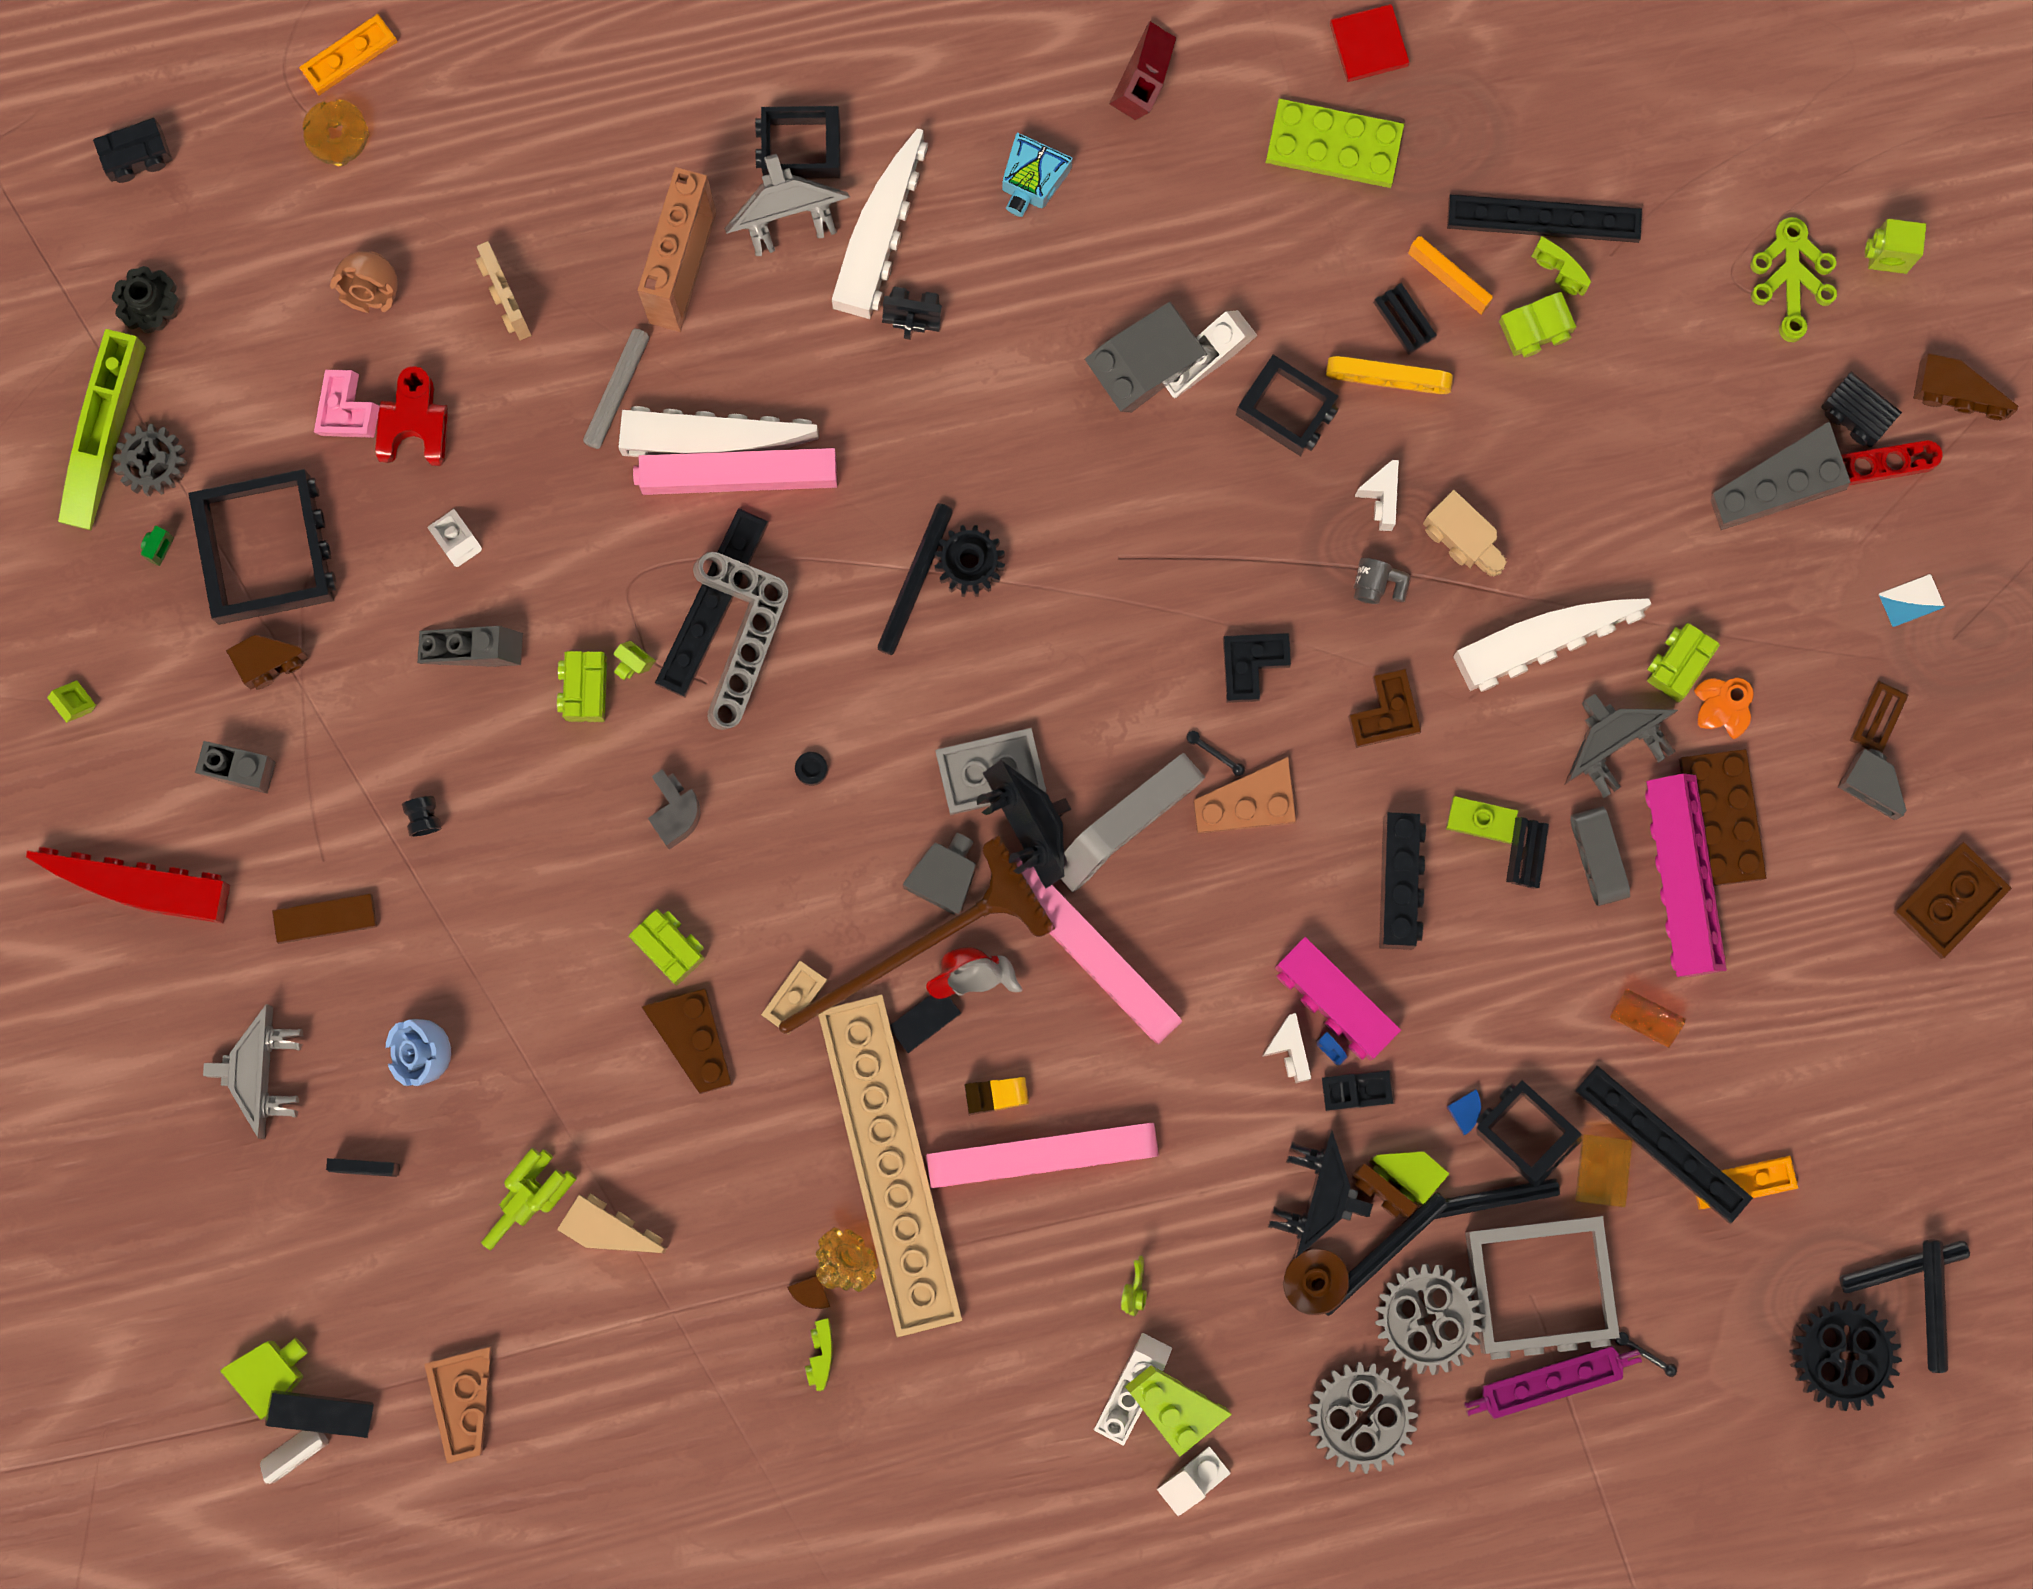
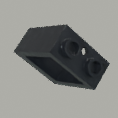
M839 106L761 107V118H755L756 138H761V149H756L755 152L756 168H762L763 176L769 174L764 157L772 155L771 125L826 124V163L780 165L782 170L790 168L792 175L804 179L840 178Z
M1273 354L1239 404L1236 416L1301 457L1306 448L1312 451L1319 441L1321 434L1317 431L1323 422L1329 425L1338 412L1339 408L1335 406L1338 395ZM1278 374L1324 402L1301 438L1255 409Z
M1521 1080L1517 1086L1512 1083L1502 1092L1499 1097L1502 1101L1493 1110L1489 1107L1479 1116L1476 1121L1479 1124L1476 1127V1131L1481 1139L1537 1189L1582 1142V1134ZM1523 1096L1564 1133L1532 1167L1491 1130Z

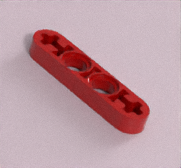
M1925 440L1842 454L1841 456L1844 465L1847 467L1850 485L1932 471L1941 463L1943 452L1936 442ZM1924 449L1927 454L1933 455L1929 464H1927L1925 459H1917L1911 463V457L1920 455ZM1887 455H1899L1903 461L1902 468L1899 470L1891 469L1886 463ZM1858 459L1867 460L1871 465L1870 474H1858L1854 468L1855 461Z

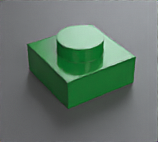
M155 525L152 532H148L142 540L141 555L147 561L160 566L174 537L167 530Z

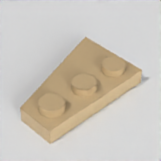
M489 241L478 245L477 249L481 257L476 258V262L483 277L486 275L491 277L494 285L488 288L496 305L502 303L506 314L501 317L509 334L515 331L519 340L532 336Z

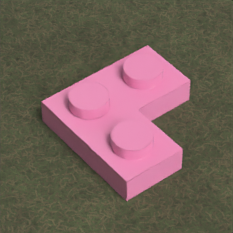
M325 370L314 433L321 436L374 438L380 406L372 402H354L359 378L358 373L352 370Z

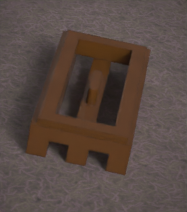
M1881 681L1876 682L1850 741L1862 744V747L1866 749L1870 748L1883 753L1909 695ZM1884 691L1886 694L1866 737H1863L1861 735L1881 692ZM1894 696L1898 698L1878 743L1873 741L1874 736Z

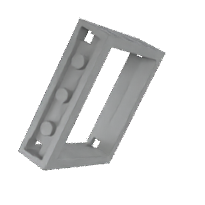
M1603 1216L1465 1232L1472 1287L1477 1289L1473 1297L1474 1300L1483 1301L1475 1309L1476 1312L1486 1315V1317L1477 1320V1325L1485 1328V1331L1478 1332L1482 1354L1490 1353L1491 1360L1510 1358V1351L1524 1350V1356L1544 1354V1347L1557 1346V1351L1562 1352L1578 1350L1577 1343L1590 1342L1591 1348L1611 1346L1610 1339L1620 1338ZM1592 1231L1605 1329L1494 1342L1481 1244Z

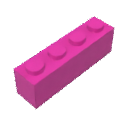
M1306 937L1275 967L1279 972L1276 976L1279 981L1289 990L1295 987L1303 995L1300 999L1301 1002L1313 1013L1318 1010L1325 1016L1327 1020L1324 1024L1336 1036L1339 1037L1342 1033L1351 1042L1348 1046L1350 1050L1361 1060L1365 1057L1370 1061L1373 1060L1401 1031Z

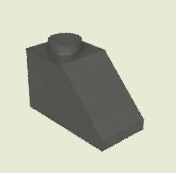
M1864 749L1856 754L1838 788L1893 820L1903 817L1907 810L1894 765L1886 761L1887 757L1881 752L1874 749H1869V751Z

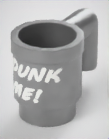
M1371 558L1360 559L1354 589H1356L1354 598L1356 600L1370 604H1379L1381 595H1384L1387 580L1396 583L1392 599L1398 602H1405L1410 582L1408 573L1391 568L1390 564Z

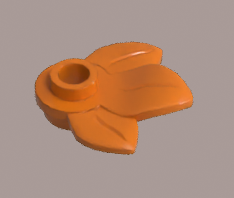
M1710 678L1701 682L1694 689L1695 694L1705 701L1698 713V726L1700 728L1713 729L1724 725L1732 739L1738 738L1745 732L1751 721L1748 706L1751 704L1754 696L1753 688L1748 681L1742 678H1731L1725 682L1720 679ZM1734 688L1742 689V699L1733 700L1730 696L1731 691Z

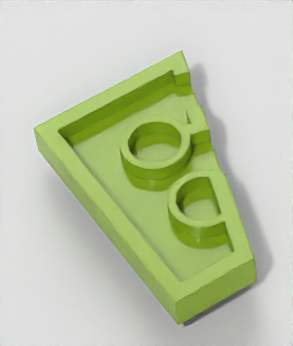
M1152 1365L1125 1386L1179 1457L1232 1415L1226 1407L1212 1402L1205 1395L1191 1390L1179 1380Z

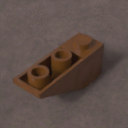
M1928 353L1919 363L1913 399L1922 400V403L1926 406H1951L1959 413L1971 414L1979 412L1986 414V417L1999 421L2011 417L2018 410L2017 404L1961 360Z

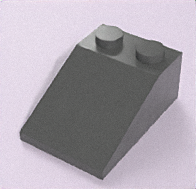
M1168 302L1109 339L1084 360L1120 412L1132 413L1208 354L1172 302Z

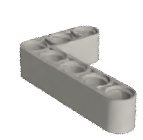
M709 552L694 563L693 573L697 581L749 603L707 715L712 727L718 730H726L739 724L787 600L788 587L779 577L723 554ZM705 560L713 561L717 565L718 571L716 576H708L704 572L703 563ZM739 572L746 576L748 584L745 589H740L734 584L733 578L735 573ZM766 585H772L776 588L778 593L776 601H769L764 596ZM755 615H760L765 619L766 629L764 632L757 631L753 627L752 620ZM743 645L753 648L755 658L752 662H747L742 658L741 648ZM732 675L740 677L743 681L744 686L740 693L734 692L730 688L729 680ZM720 706H726L731 710L732 719L729 723H723L718 718L717 713Z
M1185 753L1179 755L1090 825L1074 840L1064 852L1065 876L1061 880L1072 892L1078 890L1100 869L1113 853L1189 794L1206 777Z

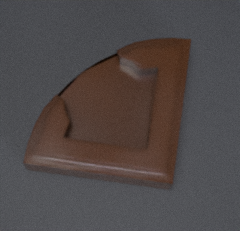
M819 1275L787 1287L792 1297L803 1306L812 1309L830 1307Z

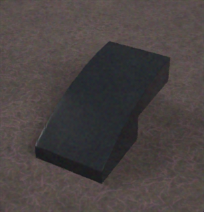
M1390 1070L1322 1078L1326 1111L1395 1104Z

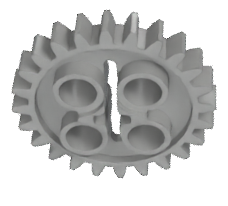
M1422 1264L1421 1274H1419L1415 1267H1409V1278L1403 1273L1396 1274L1400 1284L1388 1282L1387 1286L1392 1293L1380 1294L1379 1296L1386 1302V1305L1376 1307L1375 1309L1379 1313L1384 1314V1319L1375 1321V1325L1385 1327V1331L1378 1335V1339H1389L1390 1342L1385 1346L1384 1350L1390 1351L1395 1349L1397 1351L1393 1358L1394 1362L1405 1358L1406 1370L1411 1369L1416 1363L1418 1374H1424L1427 1366H1429L1431 1374L1436 1375L1439 1372L1440 1365L1445 1372L1452 1371L1451 1361L1458 1367L1464 1365L1461 1354L1473 1357L1474 1353L1469 1348V1345L1481 1344V1341L1474 1335L1475 1332L1485 1331L1484 1327L1477 1325V1320L1486 1317V1315L1476 1312L1475 1308L1481 1305L1483 1301L1472 1300L1471 1296L1477 1289L1475 1287L1464 1288L1467 1281L1466 1277H1461L1455 1281L1456 1270L1454 1269L1448 1270L1443 1275L1442 1265H1436L1433 1273H1431L1429 1264ZM1438 1288L1444 1290L1447 1295V1301L1443 1307L1437 1306L1433 1301V1294ZM1420 1290L1424 1293L1425 1305L1419 1297L1418 1293ZM1407 1299L1411 1300L1416 1307L1415 1314L1411 1318L1406 1317L1402 1311V1305ZM1428 1314H1435L1436 1320L1432 1322V1325L1425 1324L1424 1318H1427ZM1448 1321H1453L1458 1326L1459 1332L1455 1339H1450L1445 1334L1444 1328ZM1417 1332H1422L1427 1338V1346L1424 1350H1419L1414 1345L1413 1339ZM1435 1333L1442 1343L1441 1348H1438L1436 1345Z
M1357 1362L1355 1372H1352L1350 1367L1344 1364V1375L1341 1376L1335 1370L1330 1371L1333 1381L1330 1383L1321 1379L1320 1382L1325 1390L1323 1392L1313 1390L1312 1392L1319 1399L1318 1404H1308L1309 1408L1316 1411V1416L1307 1418V1421L1317 1424V1428L1313 1429L1309 1434L1321 1437V1440L1315 1447L1320 1449L1327 1446L1328 1450L1324 1458L1328 1460L1335 1455L1338 1456L1336 1466L1339 1468L1345 1461H1348L1350 1472L1355 1471L1357 1464H1361V1469L1365 1474H1368L1370 1464H1373L1377 1471H1382V1460H1385L1390 1465H1394L1392 1454L1395 1452L1398 1455L1404 1456L1405 1453L1400 1445L1402 1443L1412 1445L1413 1443L1406 1436V1433L1417 1431L1416 1427L1409 1424V1419L1418 1417V1414L1408 1412V1407L1412 1406L1415 1400L1404 1399L1403 1397L1409 1391V1387L1406 1386L1399 1389L1396 1387L1400 1381L1399 1376L1388 1380V1368H1384L1379 1374H1376V1364L1371 1363L1368 1370L1364 1371L1362 1363ZM1363 1383L1369 1388L1370 1393L1365 1402L1358 1403L1353 1399L1352 1391L1356 1385ZM1379 1394H1382V1401L1367 1415L1370 1422L1367 1425L1360 1423L1351 1433L1350 1437L1346 1441H1342V1435L1358 1419L1355 1415L1356 1411H1366ZM1383 1407H1390L1395 1414L1393 1423L1388 1426H1382L1377 1418L1379 1411ZM1336 1409L1344 1410L1347 1415V1422L1341 1428H1334L1330 1423V1415ZM1362 1432H1367L1372 1437V1445L1367 1451H1359L1355 1445L1357 1435Z

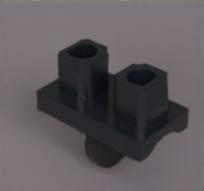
M893 287L890 295L884 296L882 323L893 324V328L905 330L904 339L911 340L913 331L925 333V330L939 332L942 305H939V295L937 293H922L920 302L909 300L910 291L906 288Z

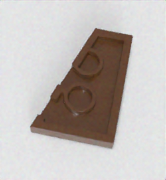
M706 989L641 1006L699 1094L732 1085Z

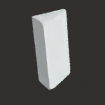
M301 1431L262 1459L260 1468L265 1483L277 1482L328 1445L329 1441L324 1433Z

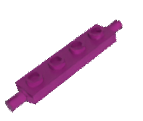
M1612 1346L1483 1385V1397L1464 1402V1407L1467 1409L1478 1405V1407L1466 1410L1468 1417L1487 1410L1493 1419L1500 1418L1622 1380L1623 1368L1642 1363L1641 1357L1628 1360V1358L1640 1355L1638 1349L1618 1355L1617 1351Z

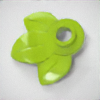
M1139 1256L1138 1260H1134L1135 1277L1132 1285L1126 1284L1122 1294L1121 1309L1131 1316H1136L1138 1311L1144 1310L1146 1305L1147 1291L1142 1290L1144 1275L1143 1256Z

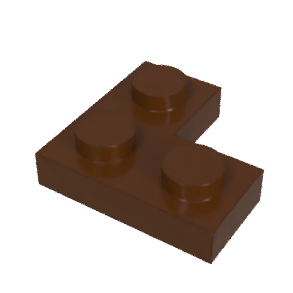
M1406 669L1373 676L1372 679L1380 708L1348 716L1356 748L1420 734L1421 729Z

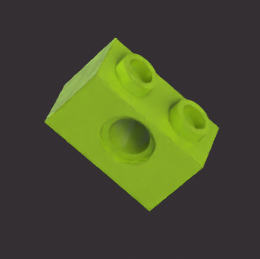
M1887 219L1879 229L1875 230L1873 237L1868 238L1866 242L1865 258H1869L1868 269L1907 274L1923 256L1926 224Z

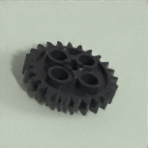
M1832 1301L1830 1303V1312L1824 1305L1817 1306L1819 1317L1813 1313H1807L1806 1316L1810 1324L1798 1323L1797 1325L1803 1332V1335L1792 1336L1791 1338L1799 1343V1348L1791 1349L1789 1353L1797 1355L1799 1360L1791 1363L1790 1366L1801 1368L1802 1371L1795 1377V1380H1806L1808 1382L1803 1388L1804 1393L1816 1391L1813 1401L1820 1402L1826 1397L1827 1408L1832 1409L1837 1401L1840 1411H1847L1849 1402L1854 1410H1861V1400L1867 1406H1874L1872 1395L1879 1399H1884L1885 1395L1881 1388L1883 1386L1887 1388L1894 1387L1888 1379L1889 1375H1900L1897 1370L1892 1368L1893 1363L1902 1362L1901 1358L1893 1356V1351L1901 1348V1344L1890 1342V1339L1895 1336L1896 1331H1885L1884 1328L1888 1320L1881 1319L1875 1321L1878 1311L1872 1309L1865 1314V1304L1859 1303L1855 1310H1853L1852 1302L1844 1301L1841 1310L1838 1302ZM1846 1325L1849 1326V1333L1847 1335V1339L1844 1332V1327ZM1828 1328H1831L1836 1333V1342L1831 1347H1828L1823 1341V1333ZM1861 1331H1865L1870 1338V1343L1864 1350L1857 1345L1856 1341L1857 1335ZM1846 1351L1851 1353V1360L1840 1359V1352ZM1827 1362H1830L1835 1369V1374L1829 1381H1826L1821 1375L1822 1366ZM1860 1365H1864L1868 1370V1379L1862 1384L1855 1378V1370ZM1844 1373H1845V1376H1846V1379H1847V1385H1846V1386H1843V1385H1842V1379H1843V1377H1844Z

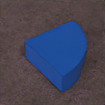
M1328 1032L1316 1042V1045L1336 1065L1340 1066L1348 1058L1342 1047Z
M1477 1090L1447 1106L1463 1136L1474 1128L1480 1116L1481 1101Z

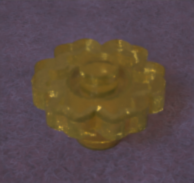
M833 1227L819 1238L818 1244L820 1248L816 1251L819 1267L817 1268L816 1275L823 1286L829 1289L841 1287L845 1291L853 1288L857 1292H862L877 1279L874 1272L878 1269L875 1254L870 1248L865 1247V1242L861 1236L855 1234L850 1229L842 1232L840 1229Z

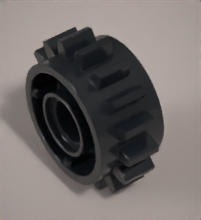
M961 525L960 532L956 534L952 530L948 531V541L942 539L939 541V546L943 550L935 551L934 553L935 559L942 561L934 565L935 572H943L939 578L941 584L949 582V591L952 593L957 588L961 590L962 597H965L967 592H973L975 597H978L979 590L983 588L990 592V583L992 581L1000 582V576L996 572L1004 571L1005 564L998 561L1005 557L1004 550H996L1000 545V540L998 538L991 540L988 529L984 533L979 532L978 525H974L972 530H966L965 526ZM972 554L978 558L979 562L975 567L967 568L960 562L962 557Z

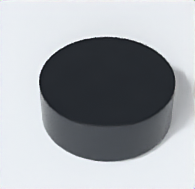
M806 752L797 759L795 773L801 783L815 786L825 780L828 774V765L824 757L819 753Z

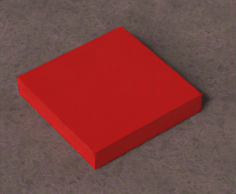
M1392 4L1330 20V27L1347 83L1409 66L1410 62Z

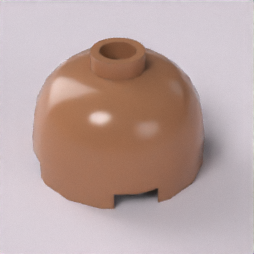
M361 251L351 253L339 262L332 276L330 287L331 289L335 288L340 293L339 300L353 309L369 313V307L381 308L382 312H386L392 307L398 279L394 268L383 256L376 252Z

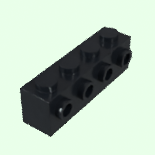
M1387 812L1383 817L1379 948L1412 950L1417 946V941H1422L1423 922L1417 921L1418 908H1423L1424 889L1418 888L1419 875H1424L1425 856L1419 855L1420 842L1424 843L1426 837V823H1420L1421 814Z

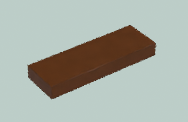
M372 894L272 910L276 942L278 944L377 927Z

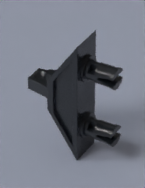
M998 761L983 772L992 791L979 795L977 805L991 804V806L981 812L984 815H989L1002 808L1024 848L1009 856V863L1022 861V864L1013 871L1020 874L1034 867L1046 889L1065 876L1063 822L1060 817L1070 811L1071 807L1066 798L1052 803L1047 793L1004 761Z
M1332 1129L1328 1130L1324 1148H1321L1320 1151L1295 1144V1142H1291L1289 1148L1304 1155V1158L1287 1156L1286 1163L1315 1170L1314 1174H1316L1306 1213L1299 1215L1274 1206L1271 1213L1285 1219L1286 1222L1269 1221L1268 1228H1275L1297 1235L1298 1242L1293 1259H1296L1341 1219L1350 1221L1352 1213L1364 1217H1370L1373 1204L1356 1199L1358 1191L1350 1189L1351 1186Z

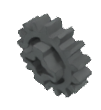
M153 424L148 425L146 432L139 426H136V435L134 436L126 432L124 436L127 442L125 444H116L122 451L121 454L113 455V459L121 464L114 468L115 472L118 475H124L120 481L125 486L131 485V490L136 494L143 488V492L147 496L152 495L153 489H156L161 495L164 494V486L167 484L175 488L176 485L172 479L175 476L183 478L184 475L178 468L179 466L187 465V461L179 457L186 452L182 445H177L179 439L174 434L169 436V431L165 427H162L157 433V429ZM159 442L164 443L168 447L170 454L161 451ZM151 455L155 457V460H150ZM130 467L139 469L141 479L133 475Z

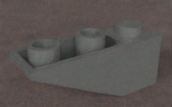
M502 626L419 631L417 663L485 667L521 665L523 633Z

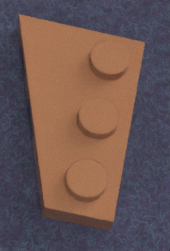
M1288 757L1195 799L1193 804L1197 834L1294 824L1296 817Z
M492 1347L424 1364L447 1464L482 1455Z

